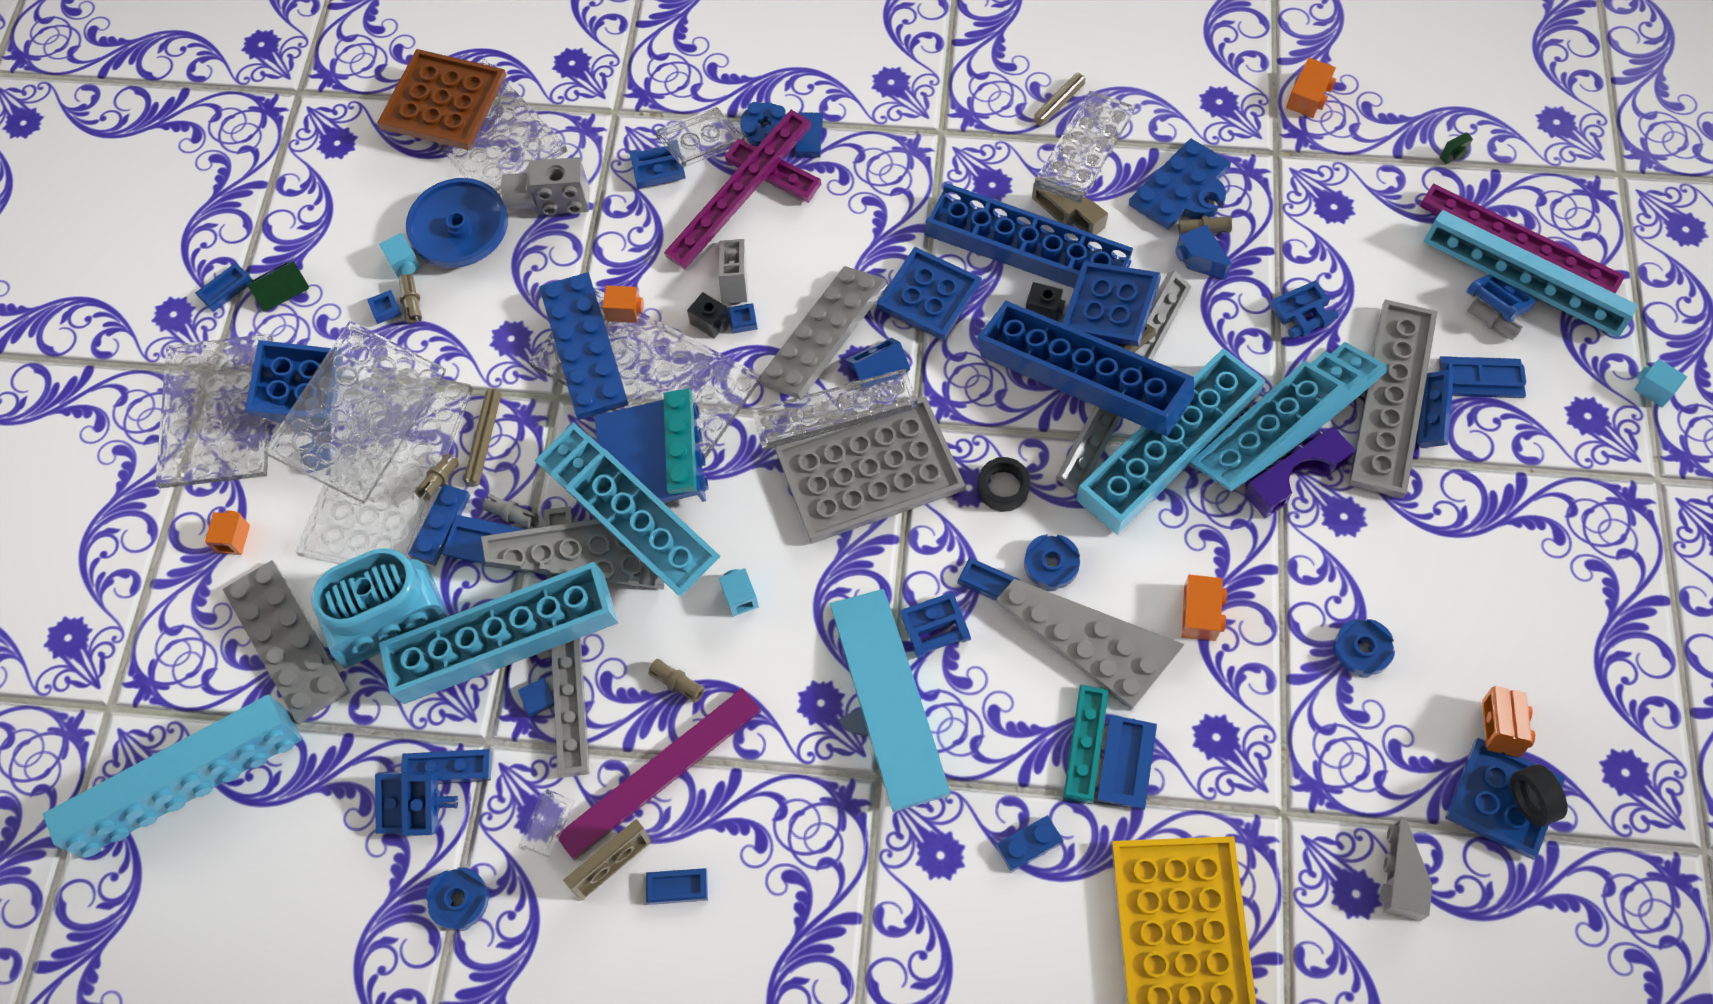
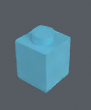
M402 232L379 244L398 279H400L402 274H412L421 268Z
M1658 359L1652 367L1645 365L1636 378L1640 382L1634 390L1663 408L1674 396L1687 376Z
M745 568L729 570L724 576L719 577L732 617L759 607L756 594Z

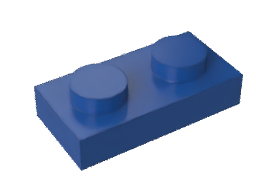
M1047 815L997 843L996 848L1012 873L1063 844L1064 840Z

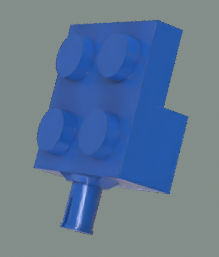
M438 771L378 772L375 774L376 834L402 833V836L433 835L438 831V813L440 808H457L458 802L456 801L458 796H440L438 790Z

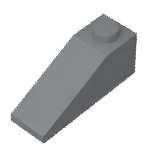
M744 239L719 241L718 279L722 304L738 305L742 302H747Z

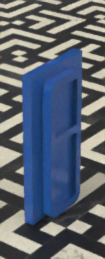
M1439 357L1440 371L1451 370L1454 374L1452 396L1526 397V375L1521 359Z
M456 514L442 554L447 557L485 564L481 536L527 529Z
M1110 715L1097 801L1145 810L1157 729L1156 723Z

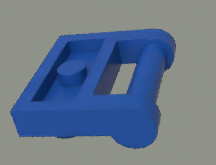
M677 141L670 142V145L644 151H629L638 189L686 179Z
M1490 274L1473 281L1466 291L1470 296H1477L1503 314V318L1509 323L1514 321L1517 316L1532 310L1537 303V300L1526 292Z
M953 592L900 610L901 619L917 659L926 656L927 652L955 642L962 641L964 643L971 640L970 632ZM954 623L957 627L955 631L921 642L919 637Z

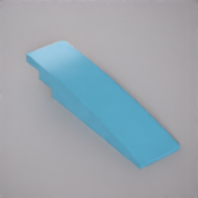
M1343 342L1331 354L1324 351L1312 363L1305 360L1192 459L1190 463L1193 467L1229 491H1232L1288 453L1341 412L1387 372V366L1346 342Z
M574 422L535 459L542 469L679 597L721 557L605 448L603 449Z
M884 589L830 603L875 760L886 788L892 812L950 796L949 786Z

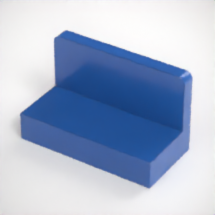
M892 337L846 359L849 369L856 372L864 391H869L910 371L901 342Z

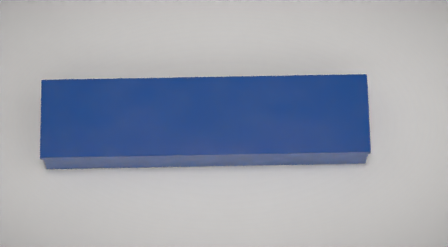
M946 182L930 217L926 219L925 236L1071 288H1075L1083 261L1128 268L1132 262V247ZM952 192L957 194L960 197V200L951 197L948 193ZM971 201L980 202L984 208L975 206ZM994 209L1005 211L1007 216L998 214ZM1018 217L1028 219L1031 224L1023 223ZM1042 225L1050 226L1054 232L1046 231L1042 228ZM1065 234H1073L1078 240L1069 239ZM1089 242L1098 243L1102 249L1091 246ZM1113 251H1121L1126 255V257H1120L1116 255Z

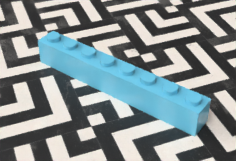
M1444 210L1435 219L1423 241L1617 338L1620 337L1633 318L1638 306L1634 302Z

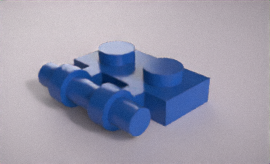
M1316 280L1272 299L1269 305L1283 325L1291 321L1294 323L1295 326L1288 329V335L1292 339L1298 336L1304 337L1309 335L1311 330L1318 327L1324 328L1329 326L1331 321L1339 317L1335 309L1328 312L1325 310L1324 307L1328 305L1330 299ZM1313 313L1315 317L1307 321L1304 316Z

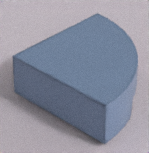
M861 708L839 719L840 725L846 731L856 735L869 736Z

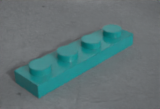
M690 388L663 392L667 492L670 495L697 491L693 393Z

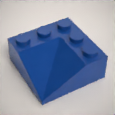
M258 340L245 413L304 431L332 433L343 370L341 349Z

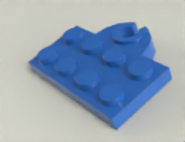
M1190 138L1129 199V206L1167 230H1170L1183 215L1190 219H1201L1202 216L1213 217L1217 215L1218 208L1213 204L1206 203L1205 200H1214L1218 207H1224L1226 189L1219 179L1230 169L1231 162Z

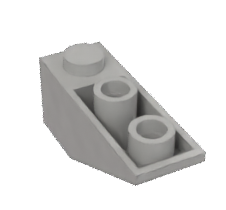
M1401 816L1393 825H1389L1386 839L1391 844L1390 853L1386 854L1383 864V871L1387 873L1386 884H1383L1381 888L1380 902L1384 903L1383 913L1422 921L1430 915L1432 882L1407 819Z

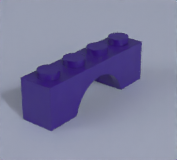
M1334 426L1325 432L1320 430L1311 437L1309 443L1304 446L1303 444L1297 445L1289 453L1290 456L1284 460L1279 458L1268 467L1269 470L1263 474L1259 472L1247 481L1248 486L1244 495L1266 519L1287 505L1292 495L1289 482L1291 475L1302 470H1314L1329 476L1350 461L1355 448Z

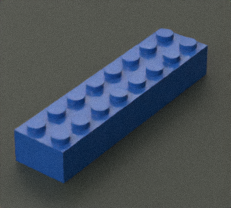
M1006 300L977 337L982 358L1164 436L1169 435L1194 398L1193 376Z

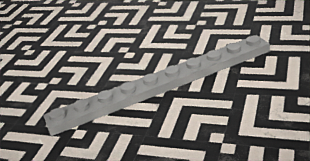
M1175 270L1168 272L1155 295L1147 323L1155 328L1156 335L1135 352L1153 360L1192 287ZM1097 406L1093 408L1056 476V479L1074 494L1078 493L1079 486L1091 475L1121 419L1120 416Z
M571 506L543 510L544 527L573 523V510ZM547 574V579L555 577L556 575ZM581 638L551 649L557 762L560 778L590 774Z

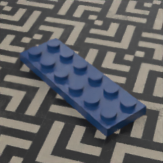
M589 272L539 286L577 420L629 405Z

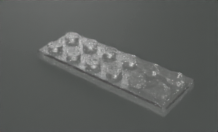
M1089 91L1037 175L1034 187L1082 203L1134 114L1135 106Z
M905 369L808 394L802 400L793 398L752 409V414L762 450L814 436L828 434L840 429L854 427L866 422L880 420L888 416L906 413L918 409L919 404Z

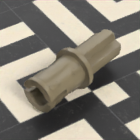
M402 274L399 279L401 290L399 299L404 307L405 321L412 324L418 323V321L422 320L419 308L420 295L416 293L414 277L411 274Z

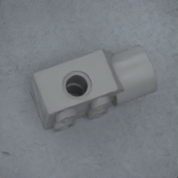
M581 157L530 160L524 173L503 174L501 177L502 199L506 210L531 208L539 215L550 216L564 213L578 214L580 212H589L590 187Z

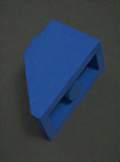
M1207 225L1179 235L1175 253L1177 258L1183 261L1187 269L1221 280L1228 277L1232 263Z

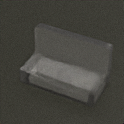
M549 789L542 792L518 848L521 850L528 849L550 858L575 800Z

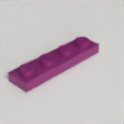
M738 138L725 155L726 162L739 168L757 147ZM783 160L764 180L807 203L810 202L822 185L820 178Z

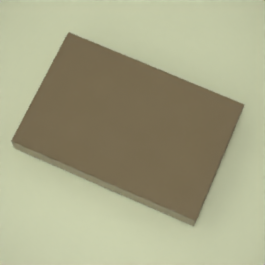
M635 819L563 879V881L580 900H584L647 847L652 840L640 822Z

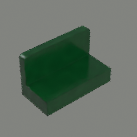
M293 259L247 282L248 288L264 312L309 289V285Z

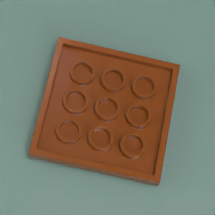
M416 49L377 124L382 130L470 150L507 76L505 69Z

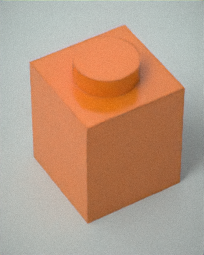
M606 285L602 307L606 320L608 322L638 323L639 313H643L644 299L639 296L637 287Z
M227 510L225 513L213 512L205 543L215 553L242 555L250 525L236 511Z

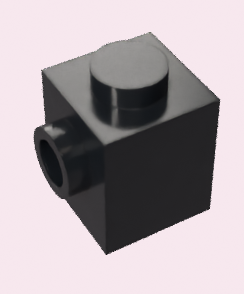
M1033 282L1025 308L1056 321L1057 315L1062 316L1066 301L1062 300L1063 289Z
M704 292L687 309L690 324L714 339L720 332L725 331L729 325L730 318L727 306Z

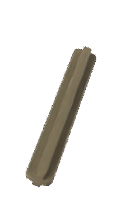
M487 389L485 392L464 476V481L469 486H478L480 483L501 394L497 389Z

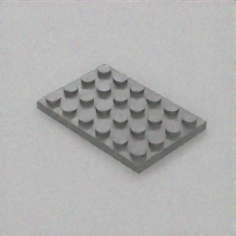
M926 396L775 447L776 455L811 544L963 492L966 488Z

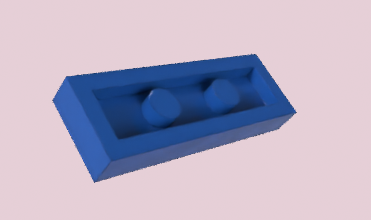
M1451 370L1427 373L1417 435V444L1420 448L1448 445L1454 374Z
M447 484L441 488L408 553L411 559H416L436 567L456 514H462L470 498L468 491Z
M490 749L402 753L401 772L438 771V783L491 781L492 751Z

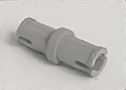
M1478 297L1467 310L1468 313L1487 323L1486 327L1498 330L1512 341L1523 328L1522 325L1514 321L1509 323L1503 318V314L1481 301Z
M492 494L487 496L491 501L485 498L483 510L501 516L503 521L508 523L514 522L527 529H533V525L536 526L539 518L537 513L519 507V504L514 501L507 502Z

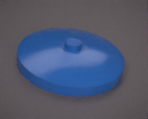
M472 178L448 179L429 187L414 201L406 218L407 237L415 252L426 262L445 268L464 267L486 258L499 246L508 226L507 210L498 192L490 185Z

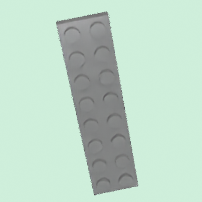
M1387 299L1384 300L1372 357L1386 364L1387 372L1366 390L1348 485L1403 499L1406 496L1438 311Z

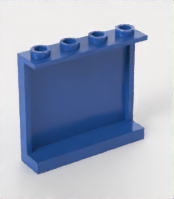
M664 399L595 416L597 443L603 449L605 448L663 503L698 495L702 502L706 501L705 491L709 490L707 477L703 474L702 466L706 465V461L699 445L703 441L700 427L697 426L696 419L700 418V413L696 402L693 403L697 491L670 495L667 492Z

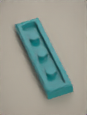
M1080 684L1063 799L1093 804L1109 689Z

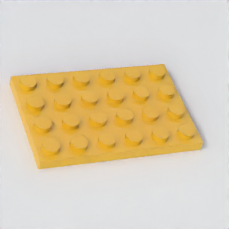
M1234 836L1112 841L1111 847L1127 1004H1256Z

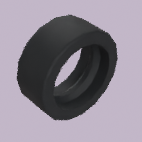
M997 457L988 461L982 467L978 477V493L983 503L989 508L1000 512L1012 511L1019 508L1027 499L1030 489V474L1026 467L1018 460L1009 457ZM998 472L1013 474L1020 481L1019 491L1007 497L995 495L988 488L990 476Z
M1535 764L1512 774L1510 787L1513 798L1519 810L1529 822L1542 827L1565 818L1568 811L1566 796L1559 781L1545 766Z

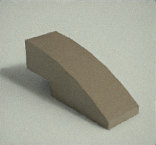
M1038 180L1033 183L1032 199L1058 222L1069 226L1074 223L1079 229L1095 235L1106 228L1108 212L1093 201L1070 189Z

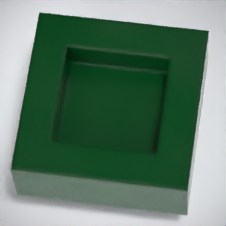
M1466 132L1448 141L1439 158L1445 165L1453 160H1461L1468 154V148L1473 138Z

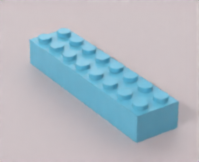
M1223 348L1194 376V398L1169 435L1164 436L1141 426L1079 486L1076 501L1118 535L1191 464L1190 461L1211 444L1259 397L1265 380Z
M592 562L379 643L390 695L401 703L407 704L616 625L619 622L605 575L598 565Z
M268 694L42 814L55 846L81 858L91 857L99 853L104 846L112 842L124 840L132 831L140 827L152 825L157 821L158 817L168 812L180 810L185 806L186 802L209 794L214 787L237 779L242 772L265 764L268 758L291 750L302 739L290 712Z

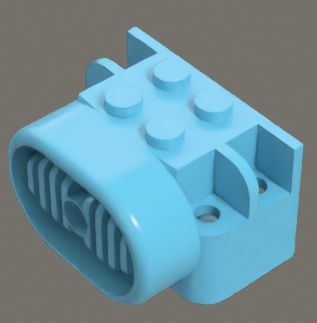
M388 548L368 551L330 568L316 582L311 598L314 613L319 620L329 651L344 669L380 654L379 643L449 617L429 566L416 559L409 560L401 552Z

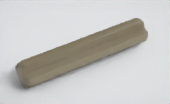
M1079 72L1075 73L1034 114V122L1038 123L1039 126L1045 125L1085 85V76Z

